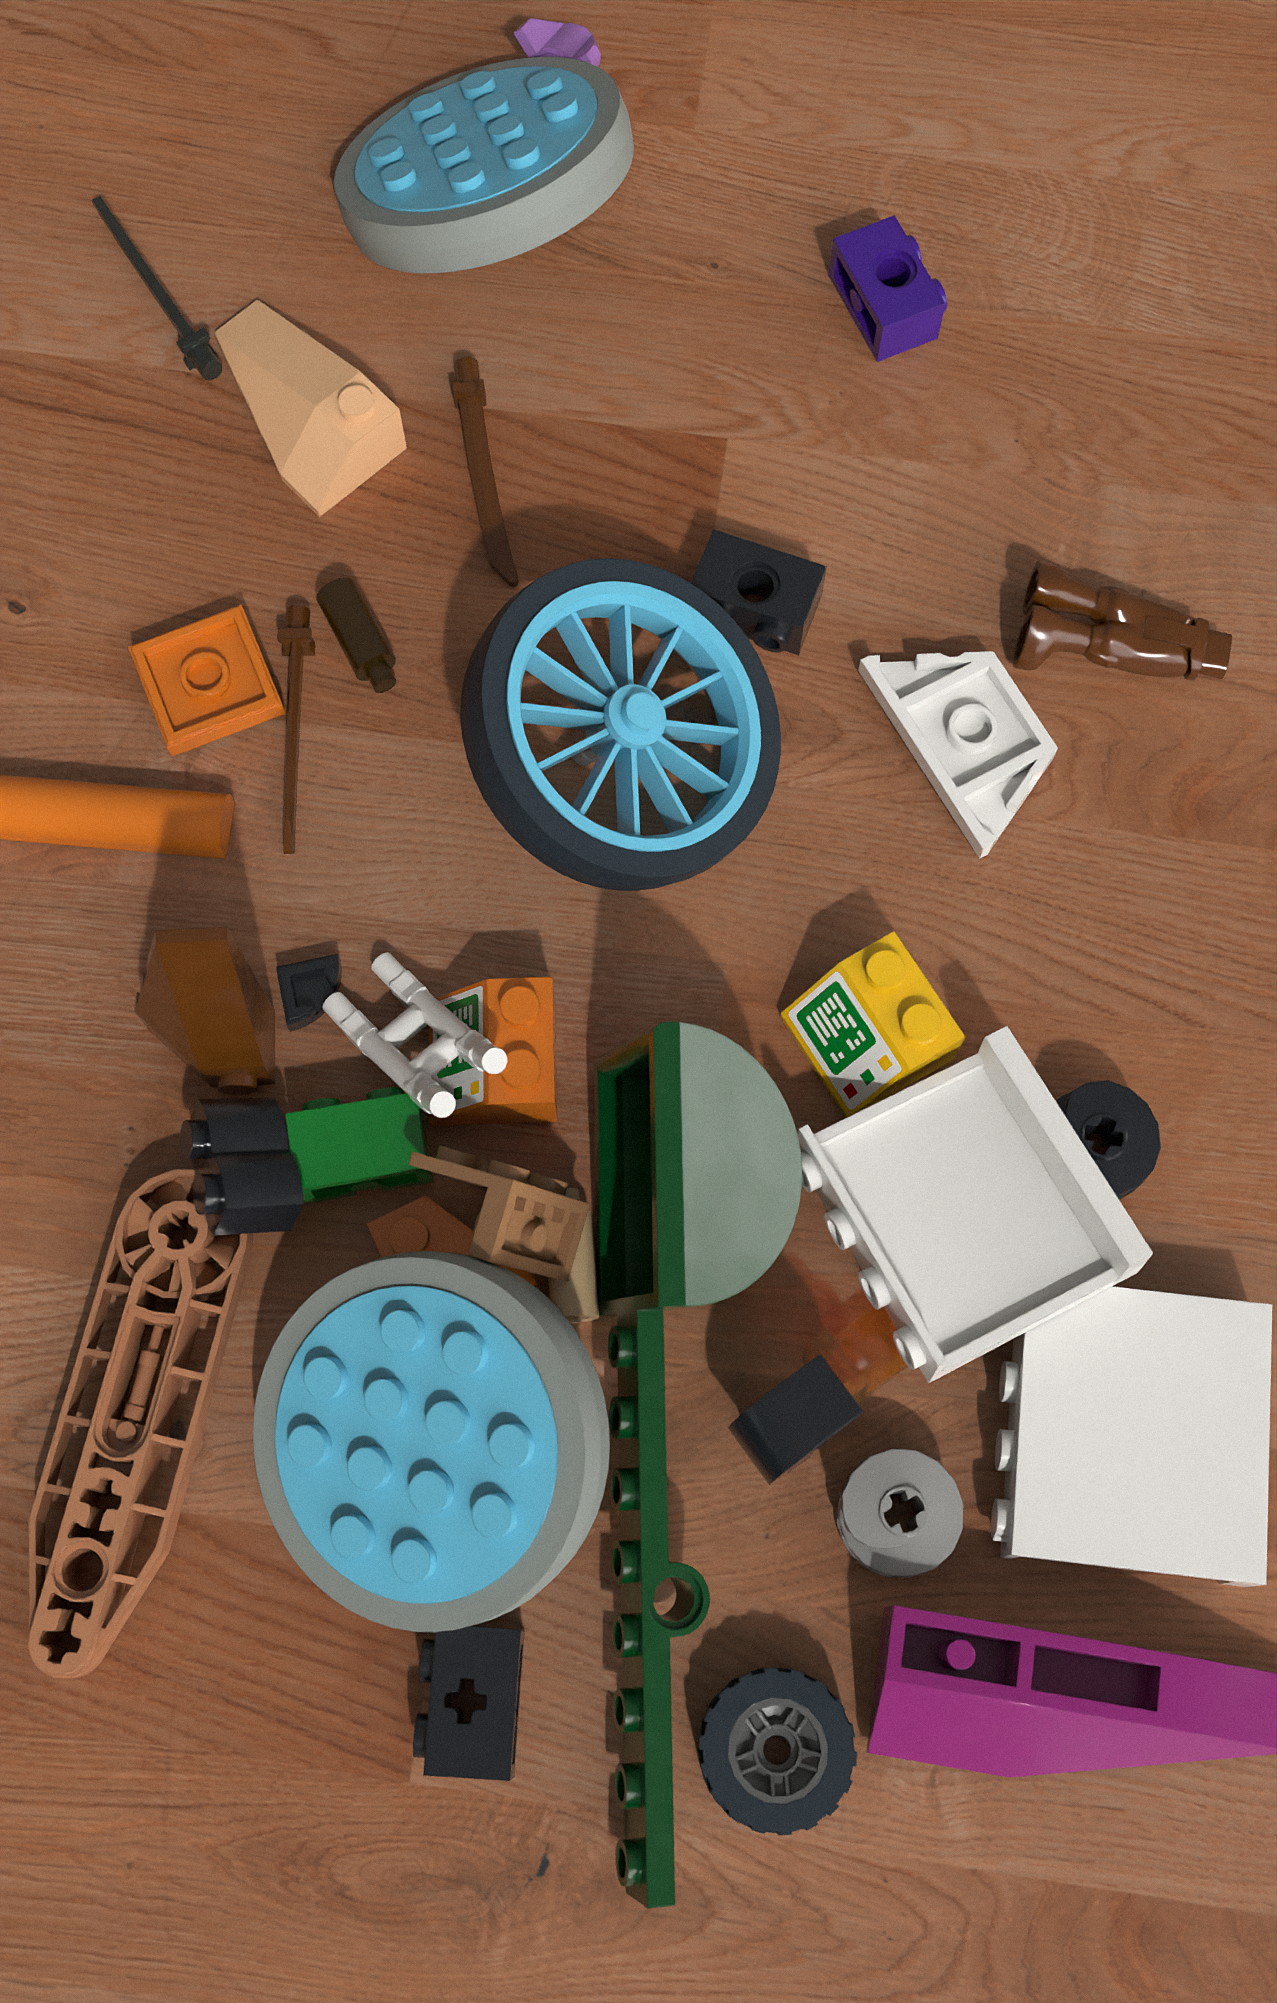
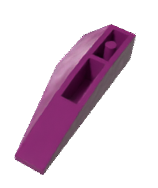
M892 1605L884 1607L866 1752L1009 1778L1277 1754V1673L1105 1641Z

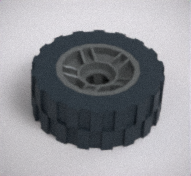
M761 1668L735 1678L725 1685L726 1687L714 1697L708 1706V1711L704 1719H702L699 1731L698 1758L702 1776L716 1803L737 1823L740 1822L759 1833H777L779 1836L792 1835L793 1831L801 1829L807 1831L817 1826V1822L824 1816H831L839 1807L837 1803L844 1792L848 1794L853 1782L850 1779L852 1769L857 1763V1752L854 1751L853 1738L856 1737L852 1723L848 1721L844 1712L846 1709L840 1700L835 1698L828 1690V1687L819 1680L793 1669ZM781 1735L787 1741L788 1747L791 1748V1754L789 1758H785L775 1765L768 1762L764 1757L763 1745L770 1736Z

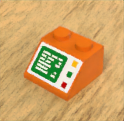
M553 978L485 979L437 997V1000L467 1026L489 1039L494 1046L502 1049L507 1056V1065L502 1072L490 1074L486 1071L475 1069L459 1054L432 1077L443 1089L454 1096L456 1101L455 1109L451 1115L443 1118L429 1114V1125L558 1122L556 1000ZM429 1026L430 1045L435 1040H437L440 1037V1035Z

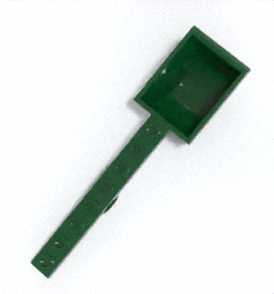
M661 1022L600 1056L594 1064L599 1316H617V1326L611 1327L608 1337L609 1361L613 1368H617L618 1396H614L610 1402L609 1426L612 1437L619 1441V1468H614L611 1474L610 1497L614 1510L620 1511V1540L614 1541L612 1546L611 1568L615 1583L621 1584V1614L614 1616L612 1641L617 1658H622V1688H617L615 1691L613 1714L617 1731L623 1733L624 1763H618L616 1766L614 1788L617 1804L620 1809H624L625 1839H620L617 1842L615 1862L621 1886H625L626 1893L647 1909L675 1906L670 1637H682L695 1631L706 1618L710 1605L709 1588L700 1572L687 1564L668 1559L664 1311L716 1303L738 1294L758 1280L774 1263L790 1236L796 1220L802 1190V1159L798 1134L791 1112L776 1083L750 1053L731 1039L711 1029L683 1022ZM670 1578L675 1585L676 1599L674 1605L667 1613L659 1615L654 1607V1593L657 1586L663 1580Z

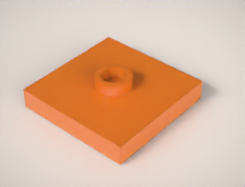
M242 605L128 646L171 757L286 714Z

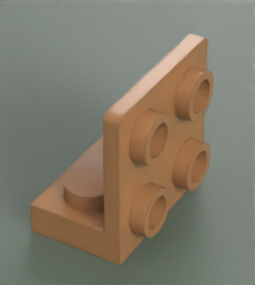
M439 1146L436 1158L411 1152L408 1165L487 1189L482 1209L475 1220L474 1236L468 1252L469 1256L568 1282L590 1207L589 1203L565 1196L568 1183L531 1173L529 1170L495 1160L488 1161L479 1158L475 1169L478 1160L477 1156L444 1146Z

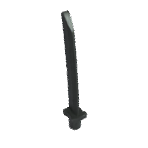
M99 195L91 199L111 234L182 337L176 343L182 353H184L183 361L187 368L191 370L196 367L205 380L217 378L221 374L223 367L209 344L210 336L203 327L193 332L101 196Z

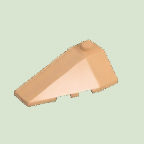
M258 299L214 332L236 383L251 410L257 428L272 455L282 481L319 517L407 449L399 408L361 371Z

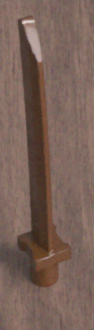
M463 357L456 361L457 381H452L455 408H460L467 460L480 525L490 565L509 586L516 587L519 582L506 534L489 452L483 406H487L484 379H480L478 361L472 357Z
M292 605L287 608L286 627L278 628L277 634L278 642L282 643V656H290L283 807L284 854L295 853L304 656H315L316 644L311 641V612L309 608L302 605Z

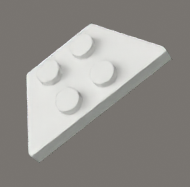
M993 651L964 652L956 657L945 656L941 653L917 654L915 661L880 662V655L867 656L861 659L858 669L859 673L979 859L988 855L1053 760L1058 747Z

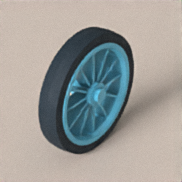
M590 559L557 568L530 583L508 600L490 622L470 657L461 693L460 718L462 739L473 778L488 807L509 835L532 856L558 873L584 884L618 891L654 889L687 880L708 870L732 852L747 838L765 812L774 791L781 756L779 713L771 683L757 652L737 623L718 603L685 579L650 564L625 559ZM582 618H609L611 674L581 621ZM631 624L649 631L661 639L638 684H634ZM555 627L557 628L585 681L536 647L546 632ZM672 650H674L692 669L699 682L661 701L651 690ZM525 670L581 710L521 703V688ZM705 690L711 702L718 726L666 720L665 709ZM523 723L586 730V738L537 763L525 736ZM666 739L721 745L718 776ZM570 757L580 766H588L596 761L572 806L557 793L543 774V771ZM614 760L618 831L601 826L584 816ZM662 767L709 799L693 821ZM638 777L670 833L653 836L640 835Z

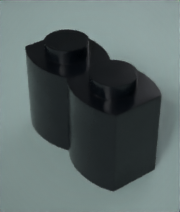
M274 1097L198 1099L190 1120L183 1121L180 1131L182 1156L185 1160H192L197 1175L193 1186V1200L196 1212L199 1215H205L213 1235L291 1231L304 1205L303 1189L296 1161L289 1151L285 1120L277 1100Z

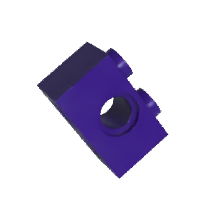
M895 215L833 238L828 276L877 362L938 339L943 313L947 309L945 291L938 279H931L922 263L917 241L912 235L905 234Z

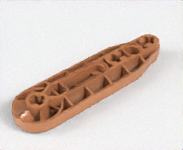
M173 1169L149 1178L129 1196L117 1220L29 1516L28 1650L31 1660L38 1669L53 1678H79L91 1673L103 1661V1658L169 1554L250 1262L253 1244V1233L212 1234L205 1215H199L194 1204L187 1201L197 1176L194 1169ZM149 1200H152L160 1207L156 1212L146 1204ZM189 1224L198 1233L191 1244L186 1239L183 1240L185 1248L181 1249L173 1241V1238L179 1229L187 1233L185 1226ZM215 1260L225 1271L219 1274L210 1263ZM121 1265L123 1270L132 1278L131 1286L115 1284ZM227 1289L222 1307L205 1303L206 1300L221 1295ZM113 1294L127 1298L112 1352L96 1350ZM156 1297L170 1304H177L175 1313L154 1312L153 1307ZM202 1315L219 1318L204 1374L187 1370ZM146 1325L154 1327L147 1351H142L140 1355L138 1372L129 1403L126 1404L123 1415L127 1422L119 1420ZM163 1330L170 1331L171 1335L145 1426L137 1424V1421L143 1422L146 1412L145 1406L154 1374L160 1363L161 1355L157 1354ZM94 1359L106 1362L108 1366L92 1420L76 1417ZM183 1380L201 1383L185 1441L168 1437ZM73 1426L89 1429L72 1489L57 1486L56 1483ZM166 1446L183 1451L167 1508L163 1510L148 1505ZM101 1493H114L121 1496V1504L118 1510H105L102 1507H98V1499ZM53 1494L69 1496L52 1558L45 1557V1521ZM145 1515L163 1517L156 1548L138 1577L129 1576ZM88 1529L113 1534L111 1543L87 1538ZM95 1551L102 1560L103 1574L100 1581L92 1589L85 1591L78 1584L76 1570L80 1560L86 1554ZM45 1565L49 1566L48 1571H47L46 1578H45ZM126 1584H131L130 1590L122 1601ZM68 1601L93 1604L91 1613H81L79 1610L66 1609ZM61 1632H71L72 1636L81 1639L78 1652H67L65 1647L58 1645V1638Z

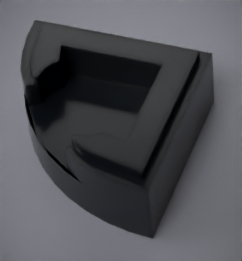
M338 954L276 967L286 1025L289 1031L292 1032L304 1028L325 1013L322 1008L323 1003L330 995L339 991L341 984L342 965Z

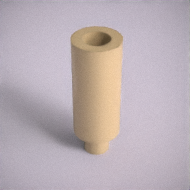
M567 1188L565 1196L579 1200V1190L577 1188ZM588 1211L568 1282L548 1277L550 1301L562 1312L569 1323L587 1322L599 1318L590 1211Z

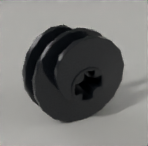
M1109 1080L1085 1083L1056 1100V1103L1117 1198L1120 1200L1134 1192L1154 1170L1161 1149L1159 1124L1149 1105L1130 1088ZM1091 1133H1095L1103 1138L1100 1146L1108 1147L1103 1154H1098L1091 1150L1094 1141L1086 1140Z

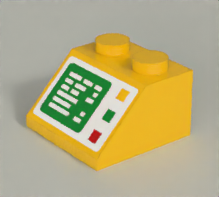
M895 931L839 962L780 1014L781 1020L845 1119L896 1094L955 1059L965 1039V1035Z

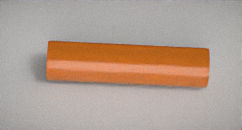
M0 774V840L226 859L235 801L231 794Z

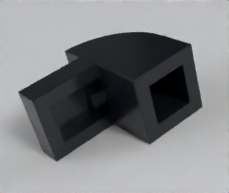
M819 1354L749 1407L729 1425L728 1429L770 1485L786 1472L790 1473L810 1458L814 1451L857 1420L863 1413V1410L822 1355Z

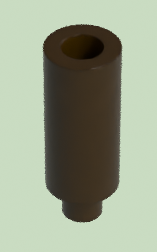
M343 577L327 583L317 593L316 600L354 674L361 681H370L376 693L390 690L397 682L391 671L395 665L396 658L355 580Z

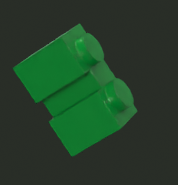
M387 1087L373 1090L367 1093V1100L341 1104V1101L336 1098L315 1099L304 1103L302 1111L285 1113L290 1152L299 1170L305 1204L355 1196L356 1191L381 1188L382 1191L433 1182L432 1172L408 1165L411 1152L429 1156L423 1110L412 1101L402 1088Z

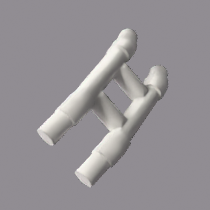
M389 952L378 956L372 963L371 969L407 1009L382 1030L379 1031L341 992L333 993L323 1003V1010L339 1026L346 1037L398 1084L415 1104L426 1113L433 1114L436 1117L443 1118L451 1115L455 1109L456 1101L454 1096L443 1089L432 1077L459 1054L475 1069L486 1071L490 1074L502 1072L507 1065V1056L502 1049L494 1046L489 1039L483 1037L476 1030H472L430 994L427 988ZM429 1025L440 1037L410 1061L398 1049Z

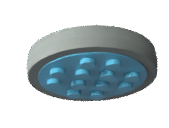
M563 57L521 58L493 63L456 74L434 83L392 106L371 122L348 146L338 163L334 177V190L343 221L359 250L368 259L378 265L402 272H455L493 264L520 255L553 240L581 223L603 205L618 189L628 173L634 155V143L628 111L614 79L598 66L577 59Z
M420 1251L389 1255L355 1267L337 1276L315 1291L285 1324L271 1349L259 1382L253 1420L254 1460L263 1501L275 1530L297 1565L314 1584L348 1610L370 1621L391 1628L415 1632L456 1630L489 1621L516 1609L533 1598L564 1569L586 1539L602 1501L609 1467V1422L604 1394L588 1351L573 1326L541 1291L522 1277L492 1262L464 1254Z

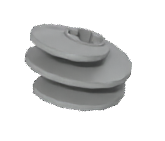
M889 1449L868 1457L845 1481L838 1503L837 1529L848 1553L867 1570L888 1578H911L935 1569L953 1552L963 1530V1501L955 1480L938 1461L916 1450ZM897 1495L900 1504L909 1500L913 1505L916 1515L907 1520L910 1532L903 1533L900 1523L891 1528L886 1522L883 1513L892 1507L890 1496Z

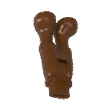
M1038 560L1035 564L1024 597L1022 611L1026 617L1016 642L1013 658L1014 668L1027 671L1036 670L1052 653L1060 651L1081 654L1090 662L1105 668H1114L1144 676L1173 678L1184 675V679L1191 681L1195 680L1198 674L1223 679L1229 664L1232 634L1209 629V621L1206 619L1197 618L1195 622L1193 617L1181 611L1129 594V592L1121 588L1104 586L1096 589L1070 578L1063 570L1052 563ZM1066 612L1086 616L1096 624L1089 625L1066 618L1057 613Z

